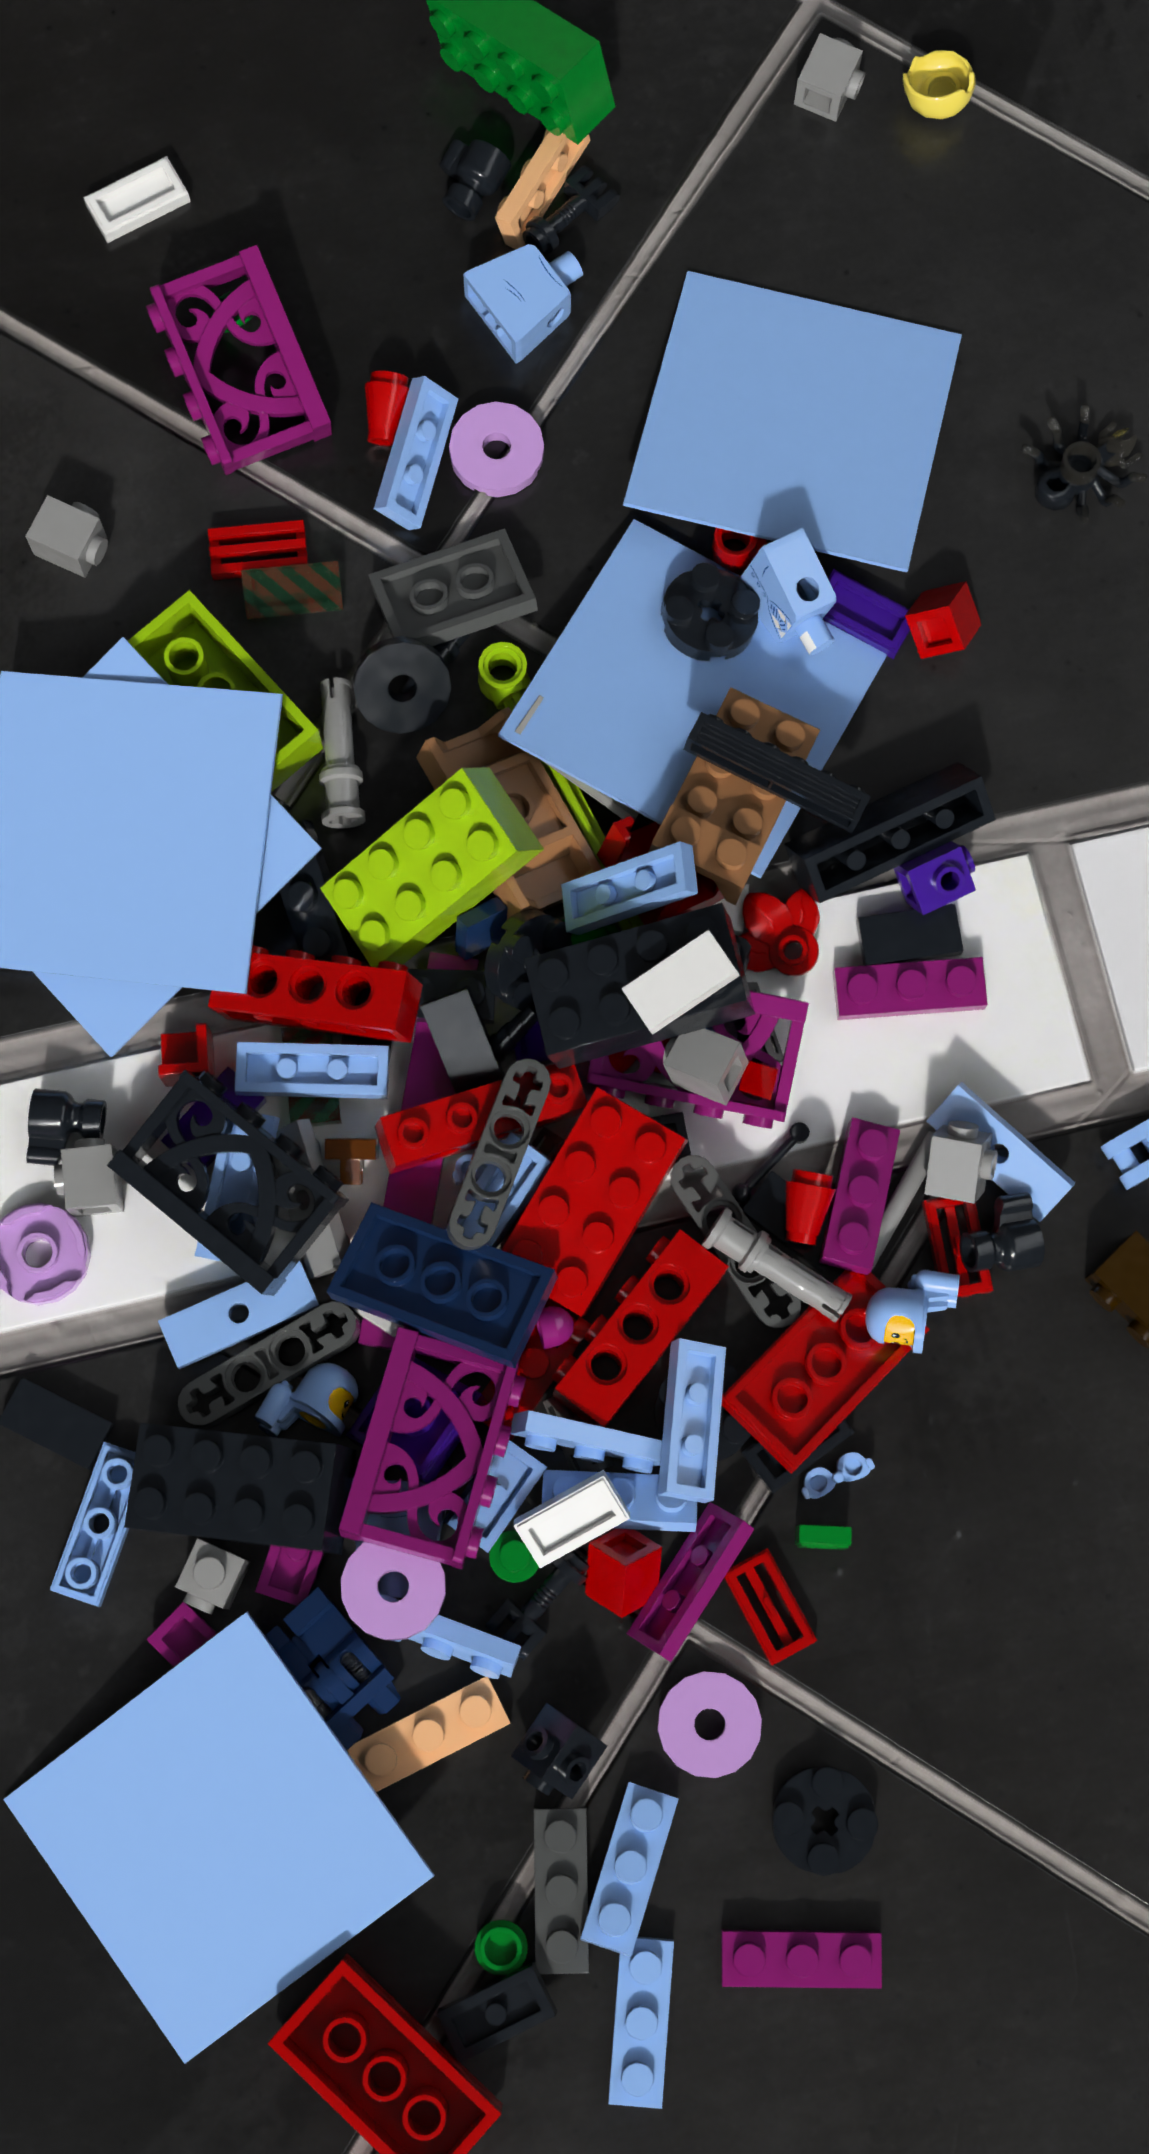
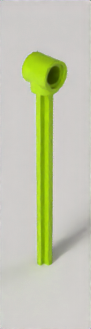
M508 642L491 644L484 649L479 657L478 683L480 690L487 699L494 702L497 709L509 707L513 711L531 683L527 674L525 654L519 647ZM504 665L512 668L515 675L508 680L502 681L492 677L490 671L496 666ZM540 760L602 869H605L597 853L606 837L580 788ZM638 915L617 922L621 931L644 925Z

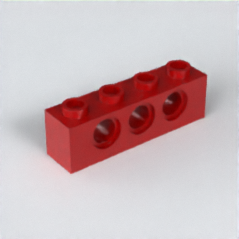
M253 945L247 994L211 990L208 1007L227 1020L411 1043L423 984L408 972L407 966L396 962L380 961L378 967L361 966V961L347 956L334 955L331 962L315 960L314 955L298 950H286L285 956L269 955L267 949ZM277 976L275 987L270 992L263 994L264 986L268 980ZM324 982L320 995L309 1000L311 989L316 984ZM371 987V993L367 1001L356 1006L355 1002L358 994L363 989Z
M555 1064L545 1066L549 1072L551 1084L535 1129L579 1116L588 1102L575 1065L560 1069ZM526 1072L521 1078L513 1077V1081L520 1084L517 1097L512 1104L504 1098L502 1104L518 1107L530 1116L532 1110L521 1107L525 1097L531 1090L539 1091V1086L533 1083L534 1074ZM502 1080L380 1117L374 1128L389 1174L391 1175L476 1148ZM502 1117L494 1124V1133L498 1140L506 1139L510 1132L522 1134L521 1125L514 1118Z
M681 1229L672 1240L662 1236L645 1259L652 1266L640 1280L634 1275L627 1280L614 1298L621 1305L611 1318L608 1319L601 1314L583 1337V1339L590 1343L578 1359L569 1354L552 1376V1379L558 1383L552 1397L588 1424L606 1428L729 1268L728 1265ZM660 1278H671L678 1283L681 1295L674 1300L662 1299L655 1292L654 1282ZM630 1317L642 1318L649 1325L650 1335L643 1340L631 1339L623 1330V1322ZM597 1357H610L617 1363L619 1375L612 1380H601L592 1372L591 1362Z

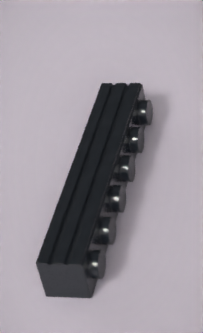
M700 713L683 749L850 833L854 831L871 797L861 787L854 784L848 785L838 780L829 771H820L813 768L803 758L791 757L781 752L776 745L769 742L763 743L753 738L748 731L741 728L735 729L725 724L721 718L713 714Z

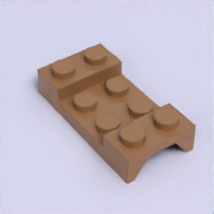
M731 687L716 715L725 724L735 729H744L753 738L763 743H772L781 752L791 757L803 758L804 760L807 759L820 732V729ZM696 757L673 804H671L648 853L679 841L693 845L696 872L712 879L725 900L736 905L786 800Z
M509 707L500 710L478 729L446 742L435 737L425 740L416 757L434 790L461 768L490 767L544 848L542 852L493 891L495 897H498L508 907V919L526 909L544 911L562 903L561 884L602 870L601 865L541 761L537 757L498 737V733L512 713Z

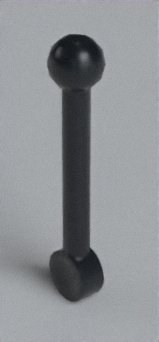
M801 1122L793 1124L789 1130V1137L745 1183H739L733 1187L732 1195L737 1202H747L751 1197V1190L796 1143L801 1144L808 1139L810 1131L806 1124Z

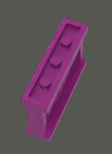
M257 245L239 251L238 256L159 286L158 284L150 287L153 303L146 305L147 312L156 333L165 331L172 347L164 350L174 376L184 375L190 391L184 393L183 398L193 422L199 419L203 420L208 436L201 438V441L212 466L220 463L225 475L234 473L237 469L308 441L314 440L315 442L332 435L330 418ZM242 276H245L247 280L235 289L222 303L209 290ZM189 297L200 298L214 309L215 312L210 319L200 309H189V312L197 317V322L192 327L186 328L182 326L176 318V309L179 303ZM239 314L241 321L245 324L248 316L255 315L261 320V325L258 330L247 332L234 321V318ZM227 328L234 337L252 346H269L274 344L276 353L268 357L257 372L255 379L256 395L236 389L210 373L216 348ZM183 341L198 343L193 365ZM271 374L282 375L286 380L285 386L281 389H275L271 386L272 397H265L267 377ZM204 392L223 403L214 416ZM249 413L259 415L260 428L258 434L249 444L238 445L232 443L225 436L224 426L228 420H238L242 425L240 434H242L249 426ZM304 416L306 422L269 436V417Z
M749 990L755 1015L744 1017V1027L736 1030L741 1034L749 1035L747 1039L742 1042L733 1037L725 1029L724 1023L713 1026L716 1033L739 1041L748 1060L755 1058L779 1069L771 1100L748 1098L738 1090L740 1081L727 1106L676 1085L673 1087L645 1081L651 1076L655 1066H657L659 1071L672 1084L663 1065L665 1047L662 1041L632 1048L624 1053L623 1057L635 1055L640 1060L639 1069L633 1073L617 1071L610 1063L609 1055L591 1060L586 1082L596 1084V1087L601 1088L616 1098L624 1099L625 1092L631 1091L645 1094L644 1103L673 1109L676 1100L695 1104L693 1110L695 1114L723 1119L725 1110L744 1114L742 1123L772 1129L774 1120L785 1122L809 1003ZM779 1018L791 1020L782 1065L774 1057L761 1050L773 1032Z
M398 1327L339 1526L341 1537L358 1542L364 1541L459 1569H463L466 1557L476 1559L484 1528L475 1526L480 1506L490 1508L498 1477L489 1475L494 1455L504 1458L512 1427L503 1425L508 1405L518 1408L526 1377L517 1375L519 1361L514 1369L446 1342L419 1335L416 1331ZM416 1354H420L458 1366L451 1371L443 1383L434 1374L414 1363ZM470 1373H484L494 1383V1397L486 1406H479L475 1404L472 1396L480 1386H471L464 1390L458 1399L452 1392L457 1382ZM427 1396L433 1400L430 1408L418 1418L409 1417L404 1411L406 1401L411 1398L418 1399L421 1402V1408L425 1405ZM443 1410L460 1438L465 1458L445 1475L419 1487L418 1472L413 1460L402 1448L390 1443L393 1432L413 1433L427 1427ZM492 1418L485 1445L482 1448L473 1422H484ZM392 1465L404 1467L408 1476V1491L400 1492L401 1478L397 1483H389L385 1480L384 1474L388 1467ZM476 1475L469 1502L466 1505L464 1500L453 1492L457 1491ZM429 1505L430 1519L438 1527H440L438 1516L442 1511L452 1510L455 1512L458 1518L455 1533L450 1538L442 1541H433L426 1537L418 1524V1508ZM407 1512L410 1536L368 1525L369 1514Z

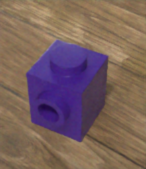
M953 841L893 868L905 902L922 915L976 891L971 877V873L975 872L974 861L964 845L959 846Z

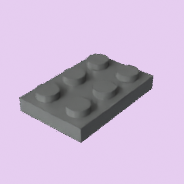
M505 528L368 574L372 590L392 638L407 636L416 638V641L423 642L426 645L428 643L431 646H435L538 611L536 597Z

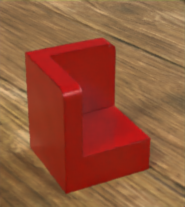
M967 581L922 592L905 615L921 659L965 650L981 626V620Z
M196 1023L195 1032L161 1034L162 1065H158V1076L166 1087L174 1086L184 1070L197 1075L206 1070L215 1077L213 1034L207 1023Z
M614 1529L591 1541L588 1544L587 1565L589 1568L586 1572V1595L621 1618L643 1607L659 1583L662 1546L634 1529Z

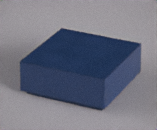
M498 897L492 898L457 916L455 951L464 961L489 949L492 942L499 944L501 938L506 933V930L501 927L507 921L508 907Z

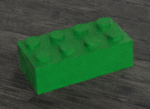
M426 0L431 14L429 21L437 33L441 45L440 55L444 62L456 72L462 70L473 77L485 91L489 93L495 91L506 98L519 113L531 114L540 120L552 134L560 136L563 133L569 140L578 145L616 107L599 40L536 1Z

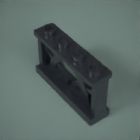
M184 1070L178 1077L179 1080L126 1147L123 1150H119L107 1166L259 1293L274 1296L286 1282L285 1278L338 1211L349 1201V1198L339 1191L344 1183L322 1165H319L316 1170L300 1159L305 1151L283 1133L274 1138L261 1127L266 1119L250 1105L242 1101L237 1107L224 1097L223 1094L228 1088L206 1070H203L200 1075ZM191 1102H204L210 1108L213 1118L208 1125L201 1126L197 1122L196 1115L193 1114L190 1128L197 1139L187 1141L180 1130V1112ZM228 1119L247 1135L224 1134ZM167 1128L176 1146L165 1151L148 1164L142 1160ZM220 1153L250 1154L258 1182V1207L238 1202L221 1206L210 1215L204 1212L202 1208L208 1198L210 1181L207 1169L200 1158ZM272 1155L288 1167L291 1172L284 1173L277 1178ZM189 1162L196 1174L197 1184L193 1190L184 1192L180 1189L178 1180L184 1174L191 1175L182 1166ZM301 1184L309 1188L313 1194L314 1208L312 1213L300 1221L290 1222L278 1217L279 1206L293 1209L303 1204L293 1202L289 1195L294 1185ZM245 1213L257 1218L256 1225L243 1220L246 1227L242 1234L236 1235L230 1228V1220L235 1214ZM276 1227L284 1231L296 1233L271 1266L268 1265L264 1260L269 1252Z

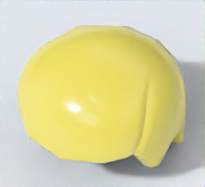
M934 50L921 57L915 56L908 72L903 73L904 91L913 110L925 118L943 120L955 116L969 103L975 89L976 78L970 63L955 51Z

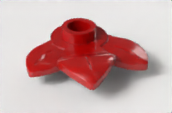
M803 889L794 892L785 904L767 893L756 892L747 894L743 904V917L748 932L739 936L747 939L751 945L748 958L750 961L747 969L761 973L776 968L782 974L792 977L802 976L811 971L819 958V945L814 934L820 921V912L813 898ZM793 942L800 943L803 948L800 957L788 959L785 956L786 947Z

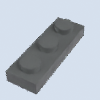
M586 1807L534 1808L535 1965L540 1974L589 1973L588 1942L580 1940L588 1914Z

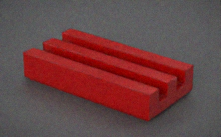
M304 520L208 529L211 575L213 580L243 578L242 569L254 577L267 575L260 567L275 566L285 574L297 572L290 566L292 564L306 563L308 565ZM292 537H296V539H287V540H277V541H266V542H255V543H245V544H234V545H223V546H220V544H229V543H239V542H250V541H261V540H271V539H282V538H292ZM296 551L298 557L222 564L221 561L222 558L259 557Z
M941 1197L924 1200L922 1207L935 1271L949 1273L936 1210L943 1208L956 1275H960L957 1298L991 1293L993 1286L990 1271L976 1272L978 1283L970 1284L968 1271L964 1267L960 1255L961 1236L955 1206L963 1205L968 1232L981 1230L976 1202L973 1204Z
M768 1548L729 1569L724 1579L770 1666L817 1641ZM763 1563L802 1636L796 1641H793L754 1568ZM745 1573L784 1646L777 1651L737 1579V1576Z

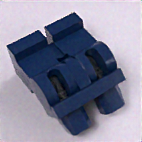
M317 1587L283 1619L296 1634L293 1638L278 1625L265 1637L341 1744L348 1750L361 1738L364 1731L353 1716L367 1703L379 1715L387 1714L400 1701L401 1697L392 1683L394 1677L377 1654L357 1632V1629L331 1597Z

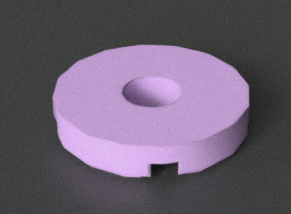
M495 401L477 405L461 416L452 429L449 454L453 471L466 487L473 491L476 489L479 492H485L486 496L502 497L516 494L533 482L543 462L544 441L541 428L528 412L514 404ZM492 441H502L510 447V452L501 459H492L483 450Z
M35 1203L20 1206L1 1219L0 1289L19 1302L33 1305L58 1302L77 1289L87 1275L91 1252L88 1236L75 1217L59 1207ZM40 1240L49 1242L52 1247L50 1261L38 1268L29 1266L25 1255L30 1244Z
M367 1542L362 1543L348 1558L341 1576V1599L350 1619L365 1633L385 1641L406 1640L425 1631L438 1616L446 1596L445 1573L440 1562ZM390 1572L403 1574L409 1582L407 1595L397 1602L384 1600L378 1591L381 1578Z
M702 1671L684 1677L668 1690L659 1708L657 1731L664 1751L677 1767L694 1776L718 1778L736 1772L751 1759L760 1741L762 1718L756 1699L742 1682L725 1673ZM705 1709L717 1710L724 1719L723 1732L713 1740L701 1738L696 1733L694 1727L697 1715Z

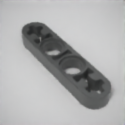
M528 1058L518 1060L510 1066L501 1081L447 1220L446 1229L448 1237L460 1249L470 1251L481 1248L491 1239L496 1230L550 1090L551 1079L549 1072L537 1060ZM526 1071L534 1074L533 1083L539 1086V1091L531 1090L528 1093L521 1107L531 1109L532 1113L530 1116L518 1107L502 1104L504 1098L511 1104L515 1101L520 1084L513 1081V1077L521 1078ZM511 1117L518 1121L521 1125L522 1136L517 1143L509 1145L497 1139L494 1133V1124L498 1119ZM481 1165H495L503 1173V1185L498 1191H484L476 1183V1170ZM467 1192L478 1201L495 1203L494 1211L486 1205L482 1208L478 1218V1225L485 1228L484 1234L476 1232L471 1239L462 1236L464 1227L457 1223L458 1218L466 1219L471 1214L476 1202L465 1200Z
M689 1155L681 1158L673 1166L670 1173L672 1189L704 1238L710 1230L707 1225V1215L716 1206L728 1207L734 1213L736 1220L757 1232L713 1165L706 1158L698 1155ZM688 1164L693 1170L700 1167L705 1170L707 1175L703 1177L701 1182L708 1194L715 1187L722 1194V1197L708 1201L699 1212L692 1205V1202L701 1199L697 1191L693 1187H688L684 1190L679 1183L685 1176L682 1168ZM711 1247L716 1256L729 1266L727 1269L728 1274L763 1324L772 1328H784L791 1325L798 1318L801 1311V1300L774 1282L769 1284L773 1292L777 1296L787 1294L791 1302L785 1307L788 1313L785 1318L781 1319L777 1314L768 1316L764 1308L770 1303L763 1290H759L756 1296L753 1297L748 1289L749 1286L763 1282L766 1277L760 1274L752 1278L740 1275L736 1270L735 1260L718 1249Z
M331 1301L322 1304L188 1383L178 1397L180 1415L185 1421L198 1427L210 1428L218 1425L267 1396L274 1384L281 1383L284 1380L289 1383L308 1372L310 1368L327 1361L349 1348L356 1342L360 1334L361 1323L358 1315L352 1308L341 1302ZM331 1314H335L341 1319L347 1317L348 1322L342 1326L344 1335L337 1338L332 1333H328L317 1339L324 1346L322 1350L317 1352L314 1341L304 1332V1329L311 1325V1330L318 1334L330 1326L328 1317ZM299 1338L304 1343L305 1355L298 1364L285 1366L280 1361L278 1355L279 1348L286 1339ZM255 1364L261 1374L258 1386L249 1392L239 1391L234 1381L237 1370L242 1365ZM222 1378L224 1388L235 1400L229 1404L228 1398L220 1396L209 1404L211 1413L208 1416L198 1411L193 1412L192 1407L198 1403L195 1395L202 1392L207 1396H213L223 1389L216 1381Z

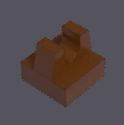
M378 1138L325 1139V1159H340V1180L344 1183L343 1185L363 1184L364 1160L379 1159Z

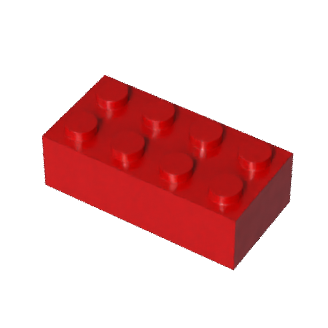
M596 1087L502 1250L555 1269L558 1279L549 1298L581 1317L586 1315L684 1149L688 1139L601 1088Z
M348 1953L267 2043L379 2154H467L502 2114L503 2104Z

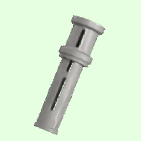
M336 677L333 678L334 688L331 687L329 678L319 683L322 699L326 764L319 774V783L325 788L326 810L321 814L322 824L327 827L342 829L359 826L366 821L365 811L360 808L359 785L363 782V774L354 761L350 698L351 682L348 679Z
M725 1207L713 1223L701 1245L707 1249L711 1247L718 1249L738 1262V1269L744 1273L746 1271L752 1273L753 1270L804 1303L817 1309L820 1313L830 1318L831 1321L836 1322L848 1306L852 1294L835 1286L821 1275L780 1251V1249L770 1244L772 1239L769 1238L768 1233L763 1230L757 1233L733 1218L732 1210Z

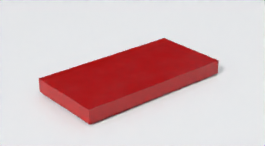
M845 1270L832 1283L852 1294L848 1306L839 1319L833 1322L830 1318L820 1313V1311L809 1306L722 1395L721 1406L791 1474L912 1349L909 1345L887 1342L884 1344L878 1343L867 1332L865 1317L868 1302L878 1290L886 1288L871 1272L868 1275ZM927 1326L925 1327V1334L930 1330Z

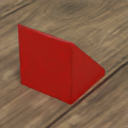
M748 1060L749 1063L741 1077L738 1090L771 1100L779 1069L775 1066Z

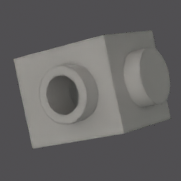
M820 33L798 78L794 105L836 122L847 98L855 100L863 84L865 72L859 70L863 50L855 48L845 39L831 38Z
M47 495L25 536L35 556L86 578L92 565L97 566L102 561L108 546L106 533L96 511L79 502H73L71 506Z
M705 1028L672 1037L667 1043L663 1055V1065L673 1085L727 1106L749 1063L739 1041Z
M950 1121L948 1126L942 1125L932 1135L924 1194L974 1204L985 1192L986 1180H992L996 1171L998 1152L991 1149L992 1133L981 1132L977 1124L966 1121Z
M86 1138L75 1141L74 1148L61 1149L62 1164L54 1165V1181L57 1194H64L65 1210L73 1217L124 1212L121 1177L107 1166L118 1151L112 1144H105V1139Z
M197 1538L175 1587L187 1592L183 1600L184 1603L212 1615L215 1606L230 1610L251 1561Z

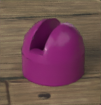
M555 1305L544 1307L536 1323L543 1349L564 1344L573 1333L574 1321L570 1313L561 1307H556Z

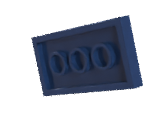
M371 1202L327 1289V1293L333 1300L515 1369L558 1276L555 1269L487 1244L479 1249L470 1251L460 1249L452 1243L446 1229Z

